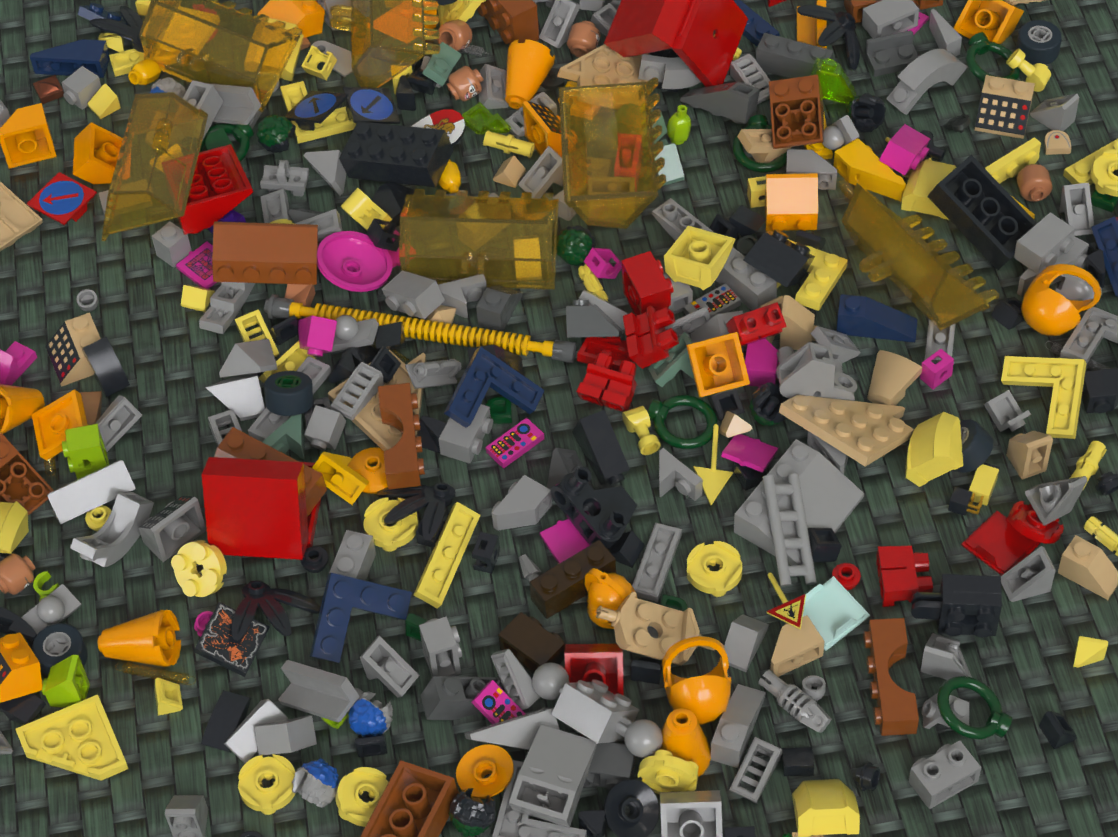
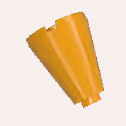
M525 39L524 43H518V40L510 43L507 55L505 100L511 108L519 110L523 106L522 102L530 101L553 67L555 55L553 57L550 55L551 50L547 46Z
M0 384V433L5 434L32 418L33 413L45 406L44 397L39 390Z
M160 610L104 629L98 637V649L106 658L168 667L175 665L180 656L181 640H176L175 631H180V627L175 614L171 610Z
M685 708L675 709L668 715L661 729L663 742L659 750H667L674 757L695 762L699 766L698 777H700L710 764V744L695 714Z

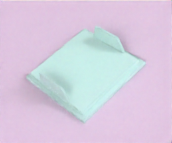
M834 576L823 585L819 583L806 594L803 617L808 615L825 641V651L870 617L868 612Z

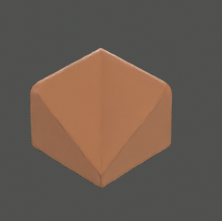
M287 284L285 298L293 299L294 302L303 303V306L310 307L316 294L314 285Z

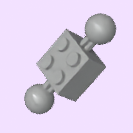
M545 663L535 670L532 685L537 695L546 700L558 699L551 715L597 744L625 741L627 749L633 755L640 758L653 756L655 751L661 748L663 742L661 729L651 720L640 719L635 721L639 709L631 705L632 701L628 697L608 691V686L598 680H592V682L579 680L576 683H569L567 671L557 663Z

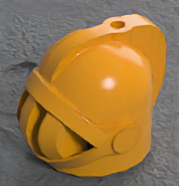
M592 568L585 575V587L588 592L587 612L590 619L602 628L614 629V626H611V621L596 618L598 607L602 606L611 610H618L624 599L631 592L636 591L624 576L616 573H605Z

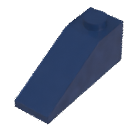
M82 39L32 53L30 60L35 74L70 76L83 66L99 76V78H104L110 54L106 41Z
M840 295L837 332L849 336L915 343L917 318L868 297Z

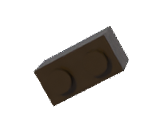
M522 612L499 634L500 650L510 649L520 664L533 674L542 664L550 662L560 664L565 659V643L557 633H550L544 629L536 618H529Z

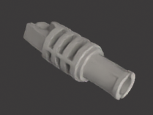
M767 670L762 675L766 679L760 678L758 684L777 698L779 706L800 723L819 733L826 729L832 719L815 700L795 684H786L771 670Z

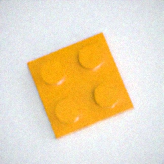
M75 389L32 414L40 457L47 461L63 451L62 441H66L65 430L88 425L82 396Z

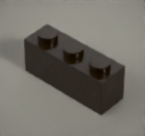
M598 540L529 582L531 600L544 617L548 619L588 595L585 587V575L590 569L595 568L605 573H616V559L602 542Z

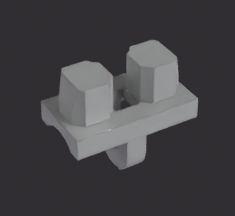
M280 160L279 166L265 165L263 178L260 181L261 189H267L268 193L283 188L284 190L291 191L293 196L302 197L309 177V168L290 167L288 160Z

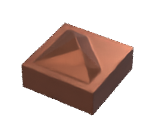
M56 75L33 83L42 104L64 97L63 89Z

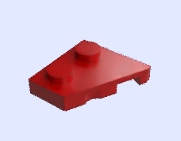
M620 336L606 338L587 337L577 353V361L586 364H593L599 353L609 355L613 358L610 369L617 372L622 360L634 363L629 358L627 341H621Z

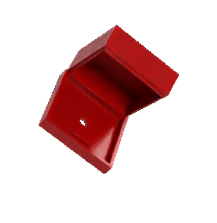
M621 0L604 44L623 57L672 48L705 87L720 85L724 83L746 27L748 17L734 0Z
M209 457L202 472L208 544L215 545L223 555L303 560L306 549L313 545L321 502L320 499L307 517L304 464L312 468L315 463Z

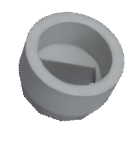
M85 289L78 293L76 300L80 309L85 312H91L96 309L98 297L93 290Z
M815 675L804 678L802 681V691L815 701L822 699L826 688L825 680Z

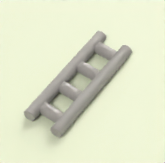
M765 475L762 478L780 586L792 585L791 577L804 576L806 585L816 584L817 580L799 475H788V483L775 484L773 475ZM790 494L793 510L779 511L777 495ZM795 521L798 538H784L781 522ZM786 549H800L802 565L789 566Z

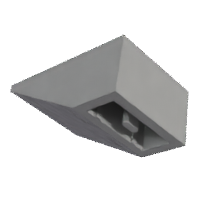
M541 724L516 779L509 800L512 810L570 828L597 743L591 739Z

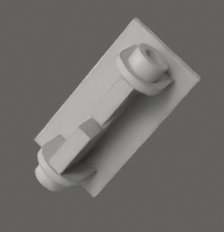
M456 359L405 365L414 389L457 384L455 375L462 367L461 363Z

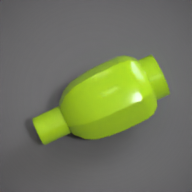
M685 105L678 106L677 112L670 117L667 124V135L675 145L683 144L690 135L691 119L687 114V107Z

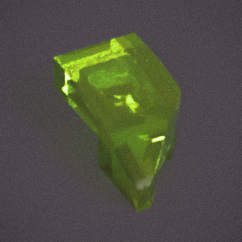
M481 102L462 114L466 125L476 134H485L488 130L494 133H508L511 129V126L498 113L493 115Z

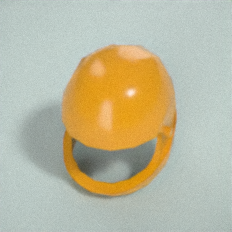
M1068 264L1050 265L1035 277L1026 290L1021 305L1023 318L1033 330L1040 334L1060 336L1072 330L1080 323V312L1092 308L1099 302L1101 288L1093 275L1080 267ZM1062 274L1077 276L1087 281L1093 288L1094 298L1083 301L1069 300L1060 293L1050 289L1049 285Z
M702 636L683 639L672 645L662 660L664 687L671 708L673 710L685 708L692 711L700 725L713 722L726 711L730 700L731 677L727 675L729 662L724 645L720 641ZM709 646L717 650L721 655L718 665L705 675L681 678L671 673L672 660L687 648Z

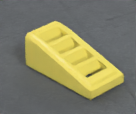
M259 309L235 319L236 327L244 342L269 339L274 357L279 355ZM256 324L259 325V327L254 328V329H252V330H250V331H247V332H246V330H245L246 328H249V327L254 326V325H256ZM262 331V335L249 339V336Z

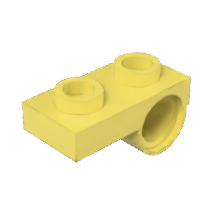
M359 188L340 206L366 230H368L374 218L388 222L392 220L386 212L378 207ZM380 224L382 229L386 227V225Z

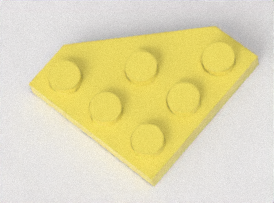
M98 694L15 729L27 758L100 781L129 769Z

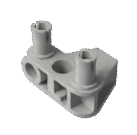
M808 342L795 353L789 346L781 347L779 352H777L780 364L776 369V375L780 383V393L784 397L790 399L796 395L855 401L854 393L857 390V383L852 377L843 373L842 363L838 359H833L831 347Z

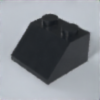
M775 229V231H766L747 253L743 261L783 286L790 287L801 282L815 256L809 253L810 249L798 242L795 245L787 240L789 237L787 234Z

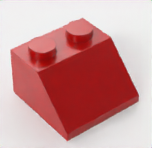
M651 251L621 260L623 293L635 316L647 312V307L650 305L656 311L671 305V293L674 292L673 285L669 278L665 279L662 264L659 259L655 260Z
M618 644L565 645V670L569 675V683H576L579 680L585 682L598 680L608 686V691L611 693L624 695L623 649Z

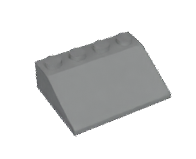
M797 439L767 474L774 476L775 484L788 483L787 476L790 474L799 475L807 528H832L834 533H836L864 497V493L820 452ZM762 480L735 513L734 533L775 556ZM790 494L777 495L779 511L793 510ZM795 521L781 522L784 538H798ZM786 549L788 564L802 565L800 549Z

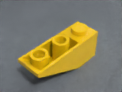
M859 138L835 151L833 166L848 183L902 202L906 187L904 179L893 172L889 166L879 161L880 158Z

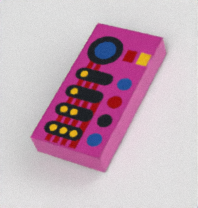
M525 418L486 446V453L504 469L545 439L544 433L528 418Z
M493 680L489 681L471 701L492 724L525 714Z

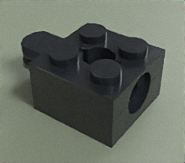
M942 574L939 593L916 592L912 595L911 614L916 619H938V634H947L949 636L975 635L982 638L996 636L1002 608L1001 576Z

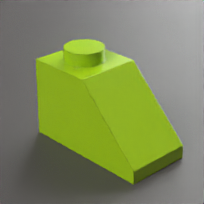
M71 655L50 667L48 678H45L42 684V693L46 696L50 707L66 708L87 698L90 683L79 655Z

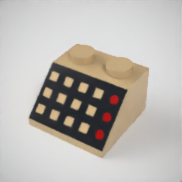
M986 75L975 131L1024 139L1035 83Z
M90 312L65 321L45 346L61 387L94 375V371L82 351V348L101 339Z

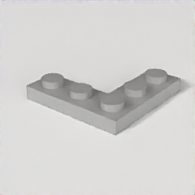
M283 188L260 196L264 223H270L278 219L291 220V217L288 215V197ZM337 209L294 223L318 225V242L330 234L343 231L340 214Z
M1094 306L1088 309L1062 348L1059 358L1084 359L1088 363L1103 338L1118 344V316Z
M513 760L514 774L509 785L505 788L492 837H587V830L530 819V815L512 810L509 800L519 771L524 763Z

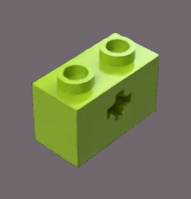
M98 424L65 430L66 441H62L63 453L65 458L67 457L70 473L75 472L77 480L109 465L108 453Z

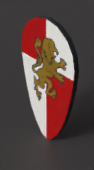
M443 109L426 116L411 127L445 130L451 145L454 146L463 137L466 123L459 112L453 109Z

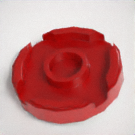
M1024 501L1013 504L1008 515L1010 524L1019 533L1036 542L1053 544L1059 541L1064 530L1063 524L1060 525L1058 523L1059 518L1043 526L1032 505H1026Z

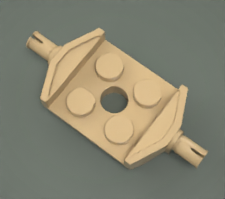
M631 592L621 603L618 610L599 606L596 612V618L612 622L611 626H614L616 643L621 649L658 660H663L667 650L675 643L683 639L702 636L692 608H688L683 612L636 598V592ZM648 626L657 630L658 638L650 636L647 630ZM709 646L690 647L680 652L672 660V663L682 666L689 660L697 647L715 651V649Z

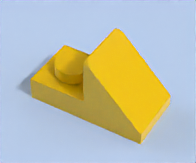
M323 452L312 469L323 474L327 488L353 505L369 481L348 467L352 458Z

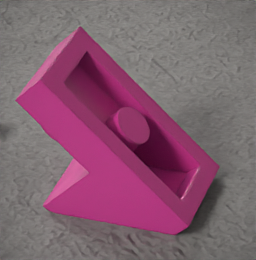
M16 341L5 352L0 349V384L12 386L37 359L36 352Z

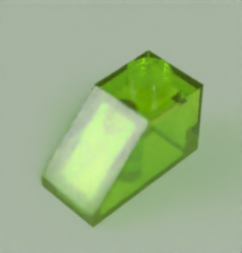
M816 58L811 75L818 74L823 98L849 104L856 97V90L842 66L829 58L824 60Z

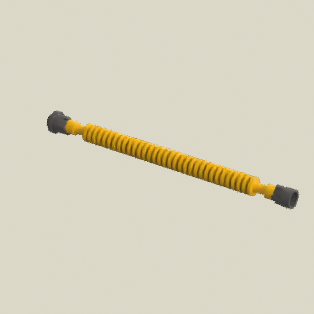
M272 294L270 298H267L264 305V312L268 314V318L271 320L275 318L288 319L293 315L299 319L302 316L309 317L313 315L336 320L342 315H350L357 322L375 318L379 326L403 322L406 338L411 336L412 339L422 340L424 338L425 341L435 342L437 340L438 343L448 344L450 342L451 345L457 344L458 346L463 344L464 347L470 345L471 348L475 346L496 345L507 351L509 350L511 353H515L516 350V355H521L522 353L523 356H527L529 351L542 353V356L552 357V360L569 363L574 362L577 344L571 341L555 340L553 342L544 340L542 343L530 341V335H525L524 337L523 334H519L517 338V333H512L511 335L510 332H505L504 335V331L497 332V330H492L491 332L490 329L484 331V328H479L478 330L477 327H473L471 329V326H466L465 328L464 325H459L458 327V324L446 323L445 325V322L433 321L432 323V320L420 319L419 321L418 318L407 317L406 319L405 316L400 317L399 315H394L393 317L392 314L387 315L386 313H381L380 315L379 312L374 313L373 311H368L367 313L366 310H354L353 308H341L340 306L335 307L334 305L329 306L327 304L322 306L321 303H317L315 308L303 306V303L294 302L293 299L281 298L277 294Z

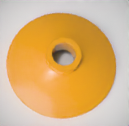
M367 448L353 456L348 467L369 481L362 492L376 494L388 487L385 475L384 451L381 448Z
M493 744L480 745L468 751L461 758L456 769V780L461 790L473 788L471 797L485 799L488 795L493 797L509 785L514 774V763L510 754L504 748Z

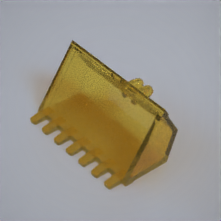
M151 0L139 34L145 54L144 60L152 59L160 66L161 71L190 83L194 80L209 84L252 87L261 104L258 111H264L302 34V29L294 27L286 30L284 29L286 23L281 21L268 23L269 16L260 14L253 17L251 16V9H233L236 4L231 1L218 3L219 0Z
M351 0V6L333 5L331 7L330 13L333 16L330 19L331 27L351 31L352 71L361 88H379L424 57L425 54H439L440 46L438 44L425 43V39H438L440 36L439 30L424 28V25H437L439 23L438 15L424 13V10H437L438 1Z
M654 77L648 82L559 88L564 202L569 207H572L587 225L627 229L645 208L658 197V190L666 183V175L661 174L656 177V174L665 165V159L662 157L655 161L657 155L664 148L661 141L654 144V141L662 133V126L657 125L652 128L661 117V110L655 109L651 112L660 100L658 93L650 96L652 91L658 86V78Z
M174 92L135 94L108 192L102 241H106L109 234L184 216L208 118L206 112L201 109L198 110Z
M856 184L853 191L854 195L841 221L852 241L867 256V258L860 261L858 267L863 273L869 272L868 278L872 282H878V280L888 277L940 331L973 314L990 308L988 303L999 298V293L995 289L983 291L979 294L975 291L986 285V280L983 277L978 276L966 281L962 278L973 272V268L969 264L959 265L954 268L949 265L960 260V255L956 251L942 255L936 253L947 247V242L944 239L934 240L929 243L924 241L935 235V231L931 227L921 228L916 231L912 229V227L922 223V218L919 215H912L902 219L861 185Z
M415 189L413 195H406L405 204L400 215L399 259L401 271L436 280L438 285L484 274L487 287L500 285L507 288L555 290L559 199H553V193H544L543 198L539 199L532 198L531 192H522L521 198H510L511 192L505 191L500 192L499 197H489V191H479L478 197L468 196L467 190H458L456 196H446V190H436L435 195H425V189Z

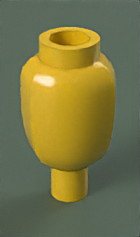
M153 59L142 60L132 67L128 74L129 80L134 85L150 84L159 78L161 70L167 67V63L163 59L159 61Z
M449 159L438 183L450 194L460 192L461 175L457 164Z

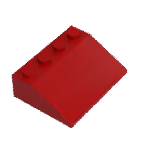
M231 144L159 163L165 189L184 235L189 233L196 234L203 229L210 228L214 222L220 220L253 193L250 182Z

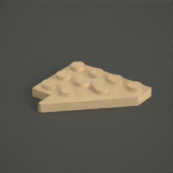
M604 44L561 67L557 74L559 78L577 81V99L615 108H619L626 102L650 109L649 81L638 79L642 54L623 57Z
M390 351L401 365L390 382L384 383L383 386L410 383L411 393H417L418 409H413L414 415L419 414L420 420L423 388L414 389L405 367L406 364ZM422 353L408 364L427 362L426 355ZM348 379L328 392L329 400L332 403ZM361 385L358 386L359 388H361V389H363V390L365 389V388H364L363 386H361ZM378 392L359 414L351 420L383 451L395 446L402 437V433L397 428L382 424ZM353 393L351 394V396H353V397H355V398H357V399L359 398V397L356 396L355 394H353ZM347 401L343 403L351 408L353 407V405Z
M796 395L781 403L779 409L780 414L865 467L908 441L914 431L913 428L906 425L900 419L905 411V408L902 406Z

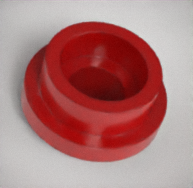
M841 563L833 569L832 577L834 576L846 590H851L860 582L861 574L855 565Z

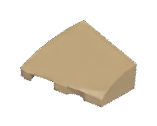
M880 350L877 353L867 399L876 404L896 406L905 397L906 389L922 373V366L898 354Z

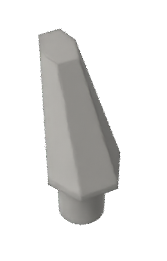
M526 554L519 557L524 578L530 582L538 577L541 570Z

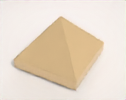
M440 305L427 317L426 321L432 320V323L433 321L445 322V325L446 323L452 324L456 308Z

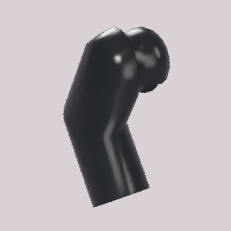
M928 130L921 131L920 133L930 138L926 146L930 149L927 156L941 162L946 150L934 146L932 132Z

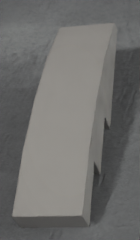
M221 282L220 287L210 297L209 309L199 319V328L224 334L246 302L255 283Z

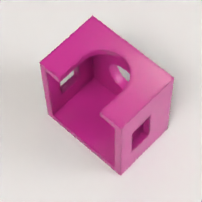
M592 248L584 260V263L597 278L615 279L622 269V262L610 249ZM611 258L616 262L614 267L609 262Z
M939 349L922 362L920 379L931 389H935L952 376L954 359L945 351ZM936 357L942 359L941 361H938L937 364L931 362Z

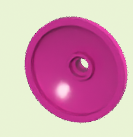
M341 231L330 234L321 241L317 251V266L323 276L334 285L348 291L367 292L375 290L388 281L392 272V259L386 249L375 247L369 236L363 233Z

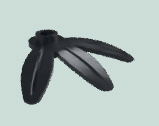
M819 5L798 7L797 11L801 15L833 21L821 33L818 39L820 46L830 45L845 34L848 64L851 69L856 70L860 59V48L854 32L856 29L855 18L848 12L840 11L836 13Z
M120 6V13L128 25L112 19L98 18L90 20V24L98 29L131 38L134 49L142 53L149 52L155 46L154 36L161 32L168 22L166 16L158 14L152 16L145 26L141 17L134 10L126 6Z
M437 483L431 487L422 484L421 486L389 490L387 487L380 490L377 495L381 498L412 496L399 503L388 513L384 519V522L387 524L395 523L427 506L422 521L423 538L430 541L437 534L443 521L445 507L451 505L456 492L447 483Z
M251 581L242 589V595L245 598L239 604L233 616L232 638L234 640H241L245 636L254 620L258 606H260L263 614L272 626L283 636L291 635V624L284 608L278 602L315 614L320 613L321 606L298 592L278 588L270 589V586L262 581Z

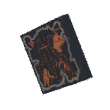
M219 602L193 652L245 677L270 626L254 619L245 636L241 640H234L232 638V620L236 610Z

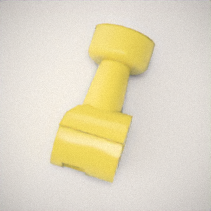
M1018 48L1011 54L1006 64L1012 69L1018 67L1027 76L1026 82L1035 83L1034 91H1043L1051 77V71L1045 64H1030L1025 60V53Z
M640 406L622 412L623 421L628 432H635L640 439L638 441V448L641 454L651 455L658 451L661 443L657 436L650 434L648 430L651 427V422L645 407Z

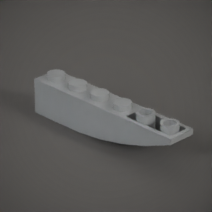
M671 198L652 211L655 219L675 241L687 226L713 232ZM733 247L716 281L720 285L726 283L750 310L758 309L759 306L777 298V281L743 261L745 256Z

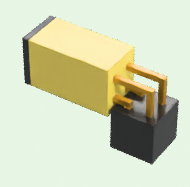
M985 462L979 466L969 491L958 487L954 488L948 511L966 516L967 512L978 515L981 506L988 505L998 479L1000 467ZM973 502L979 503L978 506L972 505ZM971 507V508L977 509V511H974V510H971V509H968V508Z

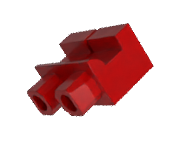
M778 302L734 316L726 323L729 333H738L741 347L780 334L783 331L782 328L787 327Z
M650 305L645 313L637 316L629 313L623 316L629 358L641 369L669 357L668 349L679 344L676 332L672 328L665 330L666 326L675 322L674 313L668 307L656 311Z
M599 353L593 364L588 363L583 382H580L576 392L581 400L600 406L605 405L607 408L620 412L628 411L637 386L634 379L637 367L635 363L622 360L618 372L611 370L613 358Z
M878 546L876 566L883 607L894 606L895 601L909 600L911 603V597L916 592H933L932 577H917L916 572H929L928 553H913L912 546Z

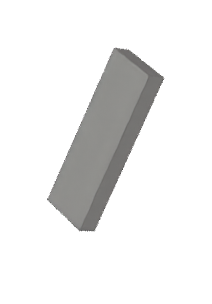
M655 522L632 585L637 593V597L658 602L682 536V529Z

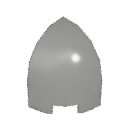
M1069 274L1061 275L1062 281L1055 291L1066 299L1083 301L1094 298L1093 288L1087 281Z

